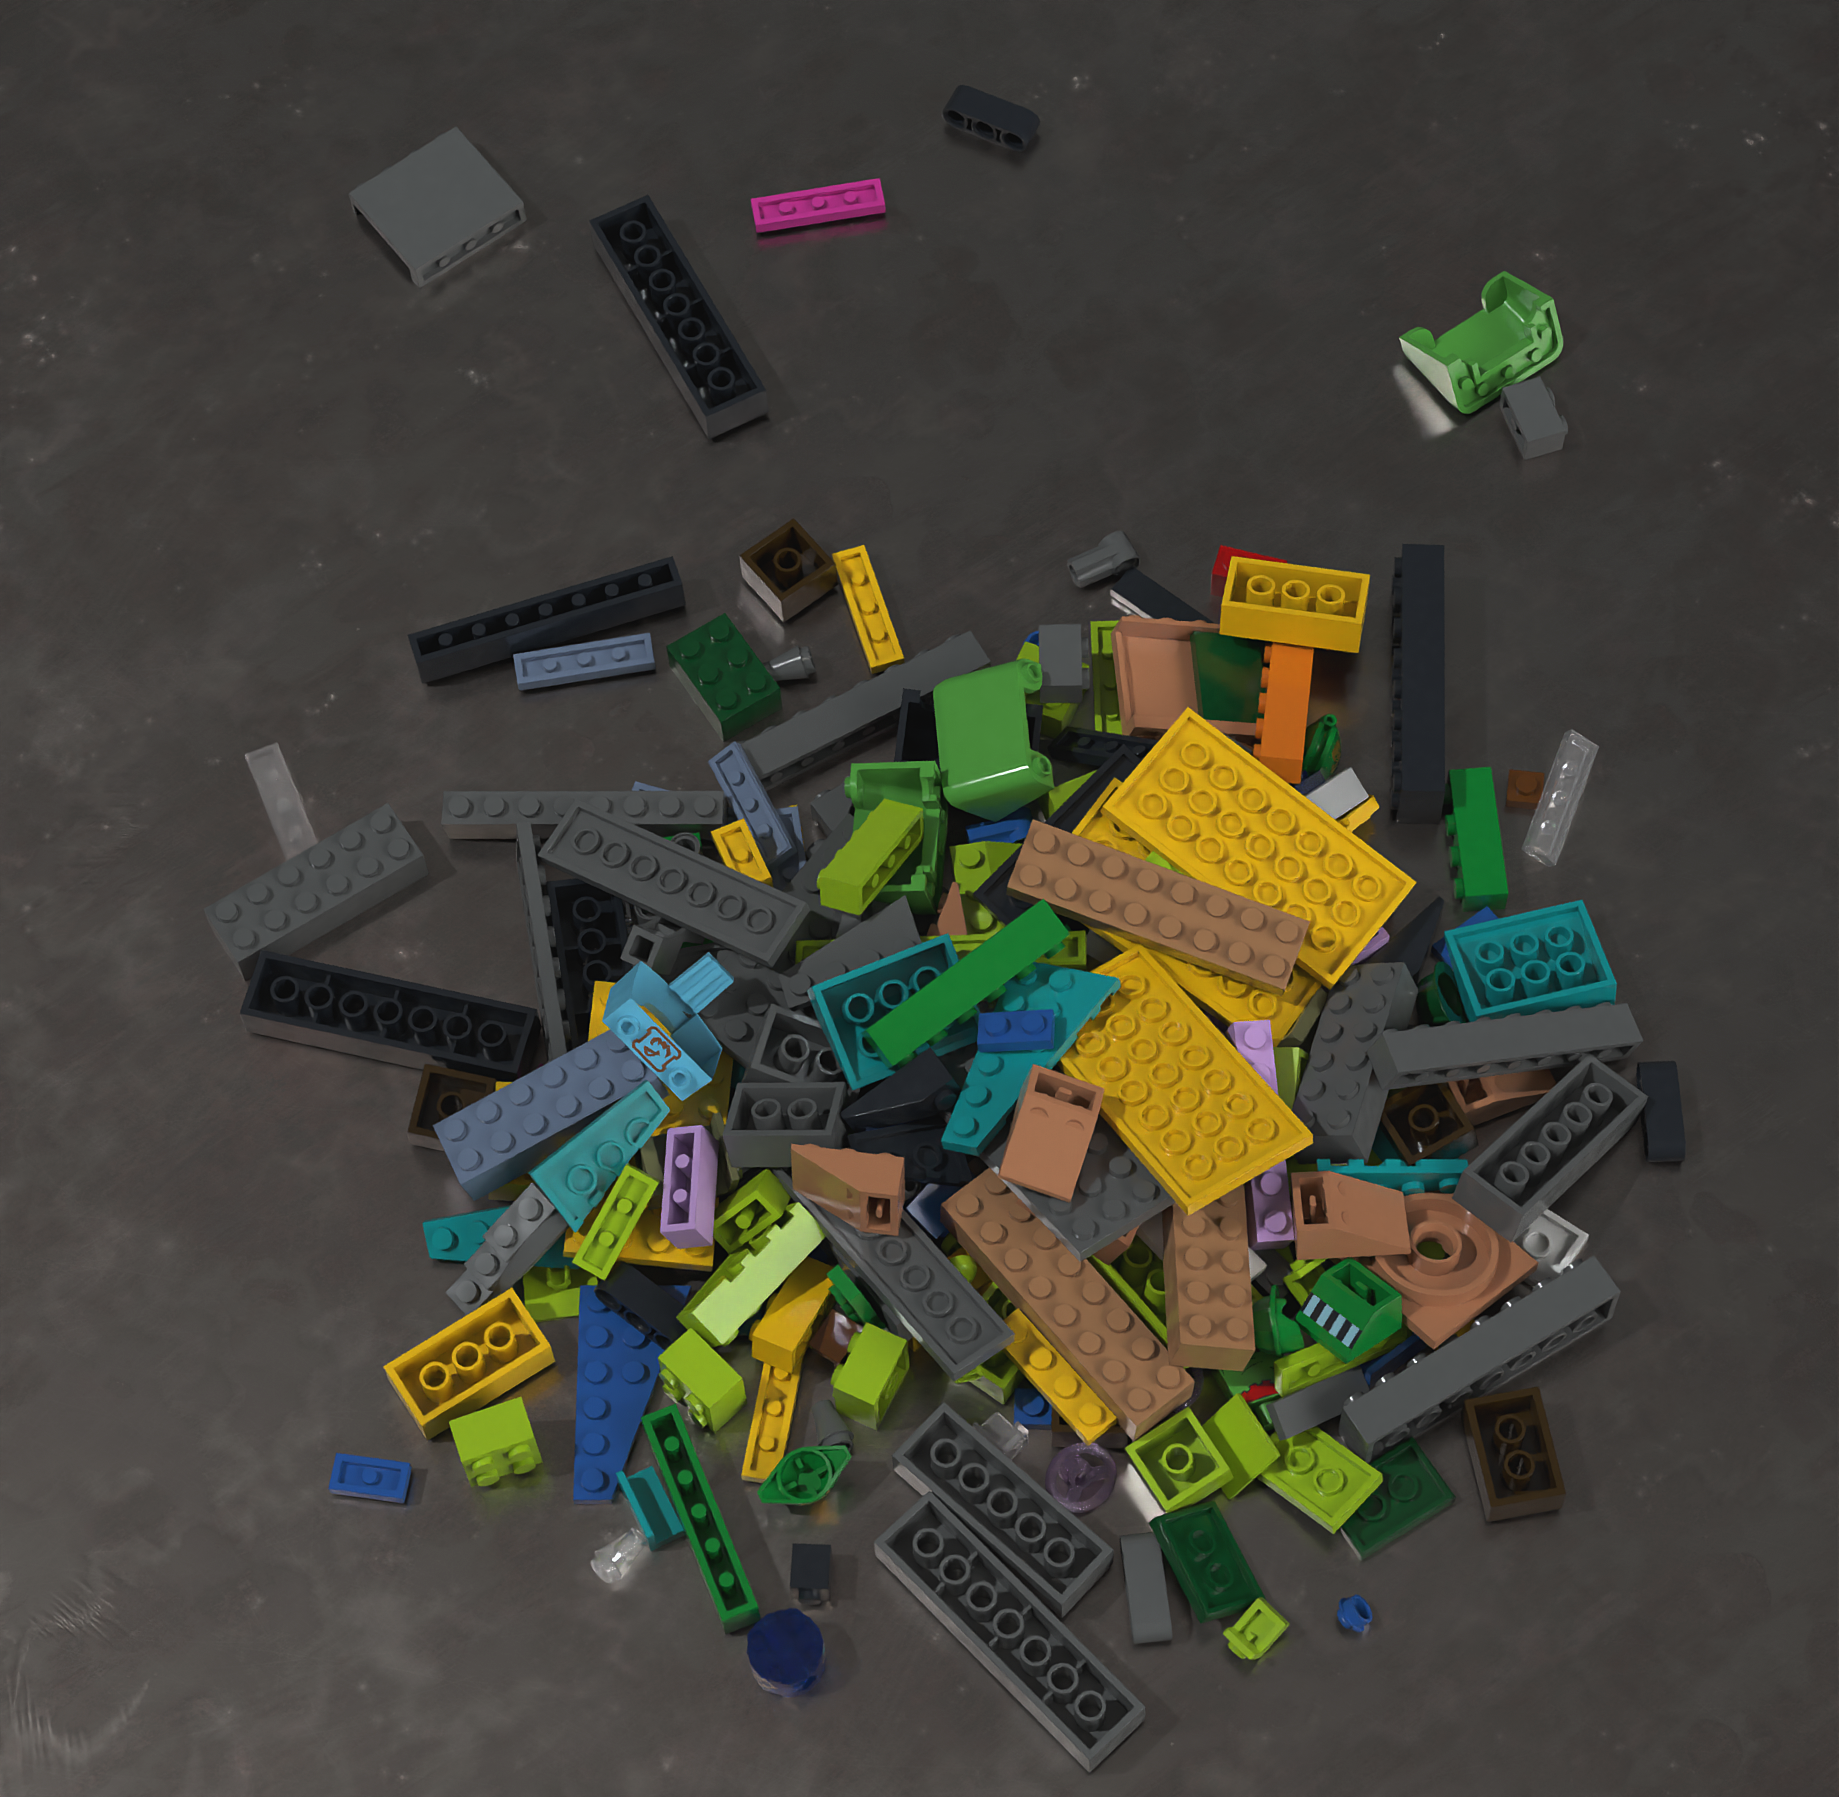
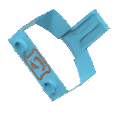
M709 952L669 985L650 967L640 961L610 988L602 1022L683 1101L713 1079L722 1051L721 1045L697 1013L734 982V977ZM638 1005L647 1008L671 1033L672 1039ZM683 1012L691 1014V1018H688Z

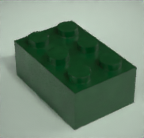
M726 613L666 646L670 668L723 742L783 708L780 687Z

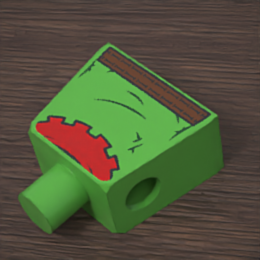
M1255 1347V1352L1243 1371L1210 1370L1227 1400L1229 1401L1237 1393H1240L1253 1414L1257 1416L1263 1429L1269 1431L1275 1429L1266 1405L1282 1398L1275 1390L1274 1361L1281 1358H1278L1277 1355L1264 1353Z

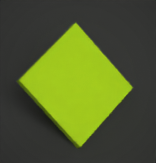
M567 1265L564 1266V1269L533 1266L523 1276L525 1308L535 1322L579 1317L580 1285H598V1277L583 1268L579 1270L570 1269Z
M1240 1393L1233 1396L1202 1425L1233 1474L1234 1479L1221 1487L1228 1500L1233 1499L1280 1456L1277 1448Z

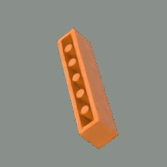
M1265 642L1263 663L1270 664V668H1262L1261 688L1267 689V693L1260 692L1258 713L1264 714V719L1257 718L1255 739L1262 741L1261 744H1254L1253 757L1285 782L1300 784L1314 647Z

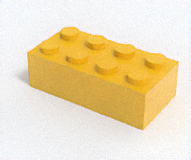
M1231 556L1221 604L1219 635L1359 653L1368 601L1370 574Z
M510 1288L383 1367L392 1387L428 1441L449 1428L450 1420L475 1412L554 1363L555 1358L545 1336L513 1288Z

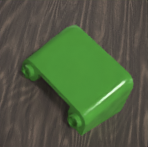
M1506 271L1493 277L1484 286L1481 294L1484 309L1434 340L1429 330L1424 327H1416L1399 337L1405 356L1452 407L1464 414H1470L1501 395L1502 388L1520 383L1548 365L1559 356L1563 348V336L1554 299Z
M1023 658L950 677L937 684L933 689L942 789L947 801L955 808L997 822L1054 789L1053 768L1050 760L1041 753L1030 749L1024 692L1033 693L1041 688V664Z
M936 762L851 763L850 777L845 778L844 789L846 798H851L855 807L853 832L861 827L867 820L869 813L872 810L874 811L884 798L923 808V840L873 900L892 904L906 895L912 914L923 916L938 915L937 909L943 885L949 802L943 793L941 773Z

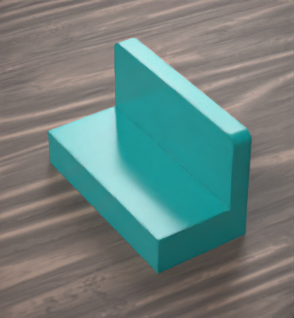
M653 1466L627 1478L623 1470L616 1473L619 1487L650 1551L685 1535L684 1529Z

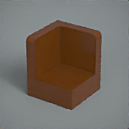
M832 1309L810 1341V1348L834 1362V1369H836L839 1364L844 1365L850 1355L847 1352L849 1342L856 1331L861 1333L864 1327Z

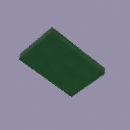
M1193 631L1190 636L1198 715L1205 720L1256 723L1257 718L1264 719V714L1258 713L1260 692L1265 693V688H1261L1262 660L1259 640L1219 635V633Z
M1413 1436L1369 1463V1465L1382 1473L1383 1482L1339 1528V1531L1361 1561L1456 1500V1496Z
M1215 1500L1159 1515L1149 1522L1200 1624L1248 1610L1257 1598L1263 1597L1266 1600Z

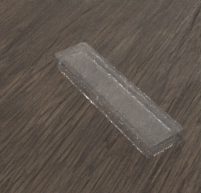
M1573 729L1564 733L1521 849L1548 867L1556 865L1599 748V746Z
M276 742L244 754L286 861L317 844L278 743Z

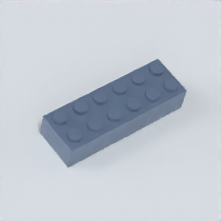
M608 1030L436 1123L433 1127L460 1185L475 1201L531 1171L644 1080L650 1082L662 1099L669 1096V1093L657 1075L611 1030Z

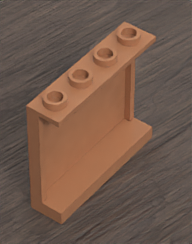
M1138 615L1122 616L1111 632L1122 735L1160 740L1187 707L1198 714L1190 636L1193 631L1219 633L1220 624L1207 623L1203 620L1188 622L1175 621L1172 618L1150 619L1142 618ZM1206 720L1216 729L1237 742H1242L1253 748L1254 744H1261L1262 740L1255 739L1256 723Z

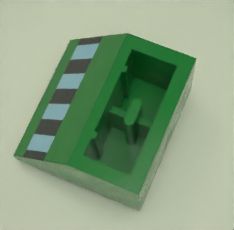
M1347 1257L1321 1274L1294 1321L1298 1323L1302 1331L1347 1364L1402 1328V1295L1355 1259Z

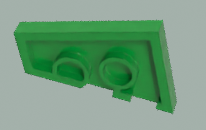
M839 1265L826 1274L833 1284L828 1290L849 1319L857 1324L862 1322L864 1326L867 1322L890 1332Z

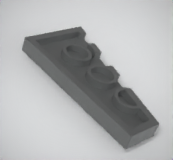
M906 895L778 975L789 1009L797 1011L812 1006L806 991L811 986L921 944L922 942Z

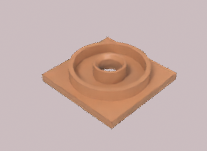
M1440 1190L1404 1196L1411 1254L1352 1257L1402 1295V1323L1433 1350L1533 1274L1538 1267V1262L1515 1242L1510 1243L1452 1199L1454 1193L1446 1194L1440 1192ZM1422 1242H1436L1441 1244L1443 1250L1451 1256L1443 1260L1430 1259L1417 1251V1246ZM1347 1257L1329 1259L1336 1265Z

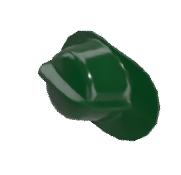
M1444 961L1437 962L1434 972L1421 979L1417 984L1419 990L1416 997L1418 1015L1424 1022L1429 1024L1451 1021L1467 1023L1454 972Z

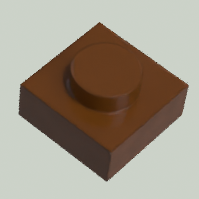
M1509 769L1505 807L1541 810L1545 773Z

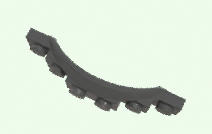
M531 1183L482 1236L486 1241L464 1264L467 1270L446 1291V1294L465 1315L509 1290L569 1228V1225L536 1183Z

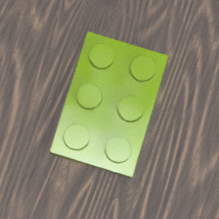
M1317 1426L1285 1440H1279L1275 1431L1270 1436V1439L1280 1453V1456L1257 1476L1259 1480L1332 1534L1344 1524L1383 1482L1382 1473Z

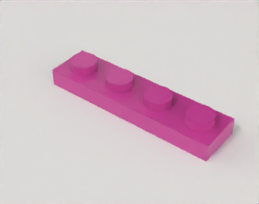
M880 178L751 199L756 233L886 212Z

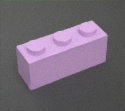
M703 1125L667 1129L660 1233L677 1249L713 1245L719 1141Z

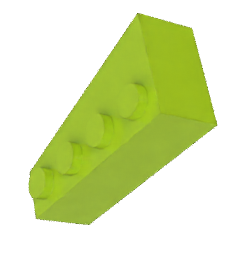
M799 1202L787 1205L779 1219L725 1259L676 1318L687 1329L691 1327L711 1348L720 1345L725 1347L730 1344L739 1334L738 1328L758 1312L762 1303L771 1293L779 1287L826 1237L816 1219Z

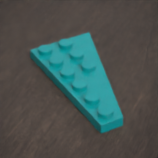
M1032 962L1036 967L1033 972L1020 981L1015 976L1004 984L1007 991L1000 995L993 1012L1053 1009L1055 1015L1054 1049L982 1053L978 1049L942 1137L943 1148L979 1156L1004 1127L1006 1117L1016 1107L1021 1087L1033 1064L1051 1070L1077 1040V1033L1089 1019L1093 1020L1101 1011L1100 1005L1110 994L1114 995L1121 987L1119 978Z

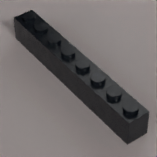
M671 556L408 635V639L423 684L514 657L513 654L534 651L686 605L684 589L674 558Z

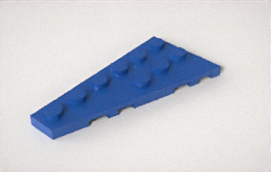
M580 1285L574 1504L613 1503L619 1487L616 1473L621 1470L625 1471L627 1459L641 1428L642 1421L640 1417L644 1416L660 1377L659 1373L661 1370L658 1357L664 1352L657 1344L605 1306L594 1293L597 1285ZM657 1285L684 1306L692 1292L691 1286Z

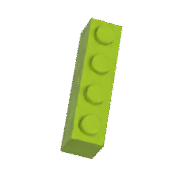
M884 798L878 807L869 813L867 820L861 827L853 832L845 846L836 852L834 859L829 865L820 871L817 878V888L820 890L821 905L860 916L923 840V808Z

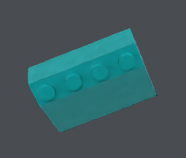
M1583 899L1444 931L1445 942L1468 1023L1483 1017H1490L1491 1020L1502 1019L1515 1013H1520L1522 1016L1534 1015L1539 1011L1547 1009L1552 1012L1565 1011L1573 1006H1581L1582 1009L1591 1008L1605 1002L1615 1005L1617 983Z
M949 933L811 986L806 990L820 1026L852 1091L889 1077L900 1069L897 1064L888 1069L862 1035V1032L959 961ZM977 1004L974 1006L977 1013L963 1024L959 1025L955 1020L944 1028L948 1035L931 1047L938 1057L977 1042L980 1013ZM925 1042L915 1052L919 1056L930 1046Z

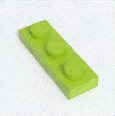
M627 1163L572 1263L605 1281L660 1180Z

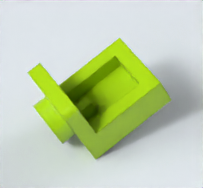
M1327 1258L1296 1259L1289 1265L1293 1271L1282 1278L1301 1307L1321 1274L1325 1272L1321 1263Z
M1263 1597L1256 1599L1233 1627H1228L1223 1632V1635L1229 1640L1227 1645L1232 1652L1242 1659L1248 1658L1253 1660L1261 1658L1290 1623Z

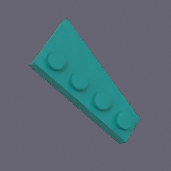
M644 1080L528 1172L575 1233L584 1223L583 1220L593 1207H596L604 1197V1193L617 1176H620L625 1165L637 1150L642 1148L666 1117L670 1109L650 1082Z
M1317 1159V1171H1331L1403 1192L1404 1196L1439 1190L1446 1194L1454 1193L1463 1170L1468 1167L1467 1159H1420L1415 1163V1166H1407V1163L1400 1161V1159H1385L1384 1163H1381L1379 1166L1364 1165V1159H1348L1347 1166H1331L1330 1159Z
M511 1205L425 1220L422 1224L430 1259L467 1261L486 1241L482 1236ZM566 1231L534 1266L564 1269V1266L567 1265L570 1269L579 1270L581 1268L572 1263L574 1258L563 1257Z

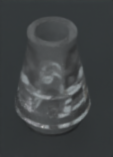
M631 1528L627 1533L595 1551V1557L591 1560V1566L607 1583H612L616 1579L621 1580L640 1551L647 1545V1541L638 1530Z

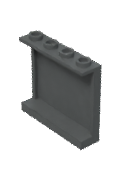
M456 126L447 132L439 134L435 140L422 148L412 151L406 158L395 165L386 167L379 175L365 183L359 184L349 193L355 215L362 213L409 267L412 280L419 289L527 221L523 201Z

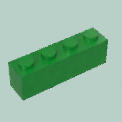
M1491 767L1449 770L1447 783H1445L1443 805H1449L1450 815H1445V829L1447 836H1453L1454 846L1449 847L1451 868L1457 867L1458 878L1453 880L1455 899H1461L1463 912L1481 911L1486 906L1490 910L1506 909L1509 892Z

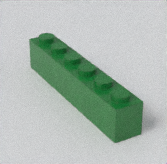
M1043 898L862 1032V1035L888 1069L895 1064L901 1069L918 1056L915 1050L922 1044L927 1042L932 1047L947 1036L948 1033L944 1028L956 1020L961 1025L975 1015L977 1010L974 1006L981 1000L986 998L991 1003L1006 992L1007 989L1003 984L1015 976L1020 981L1033 972L1036 967L1032 962L1043 954L1047 959H1050L1066 946L1062 940L1069 936L1070 933Z
M676 1403L640 1417L644 1433L725 1634L761 1621L758 1604Z

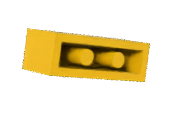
M807 1256L783 1281V1287L779 1293L774 1292L769 1298L766 1313L762 1320L757 1319L751 1327L749 1340L752 1341L753 1358L788 1373H793L810 1346V1341L837 1302L828 1290L833 1284L826 1275L834 1268L833 1266Z

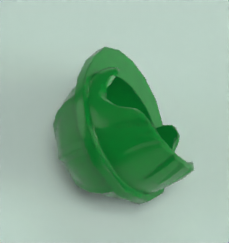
M1271 1285V1295L1259 1299L1252 1305L1255 1347L1264 1353L1277 1355L1278 1358H1281L1284 1354L1304 1349L1305 1345L1298 1323L1282 1314V1308L1286 1305L1287 1300L1280 1298L1278 1285Z

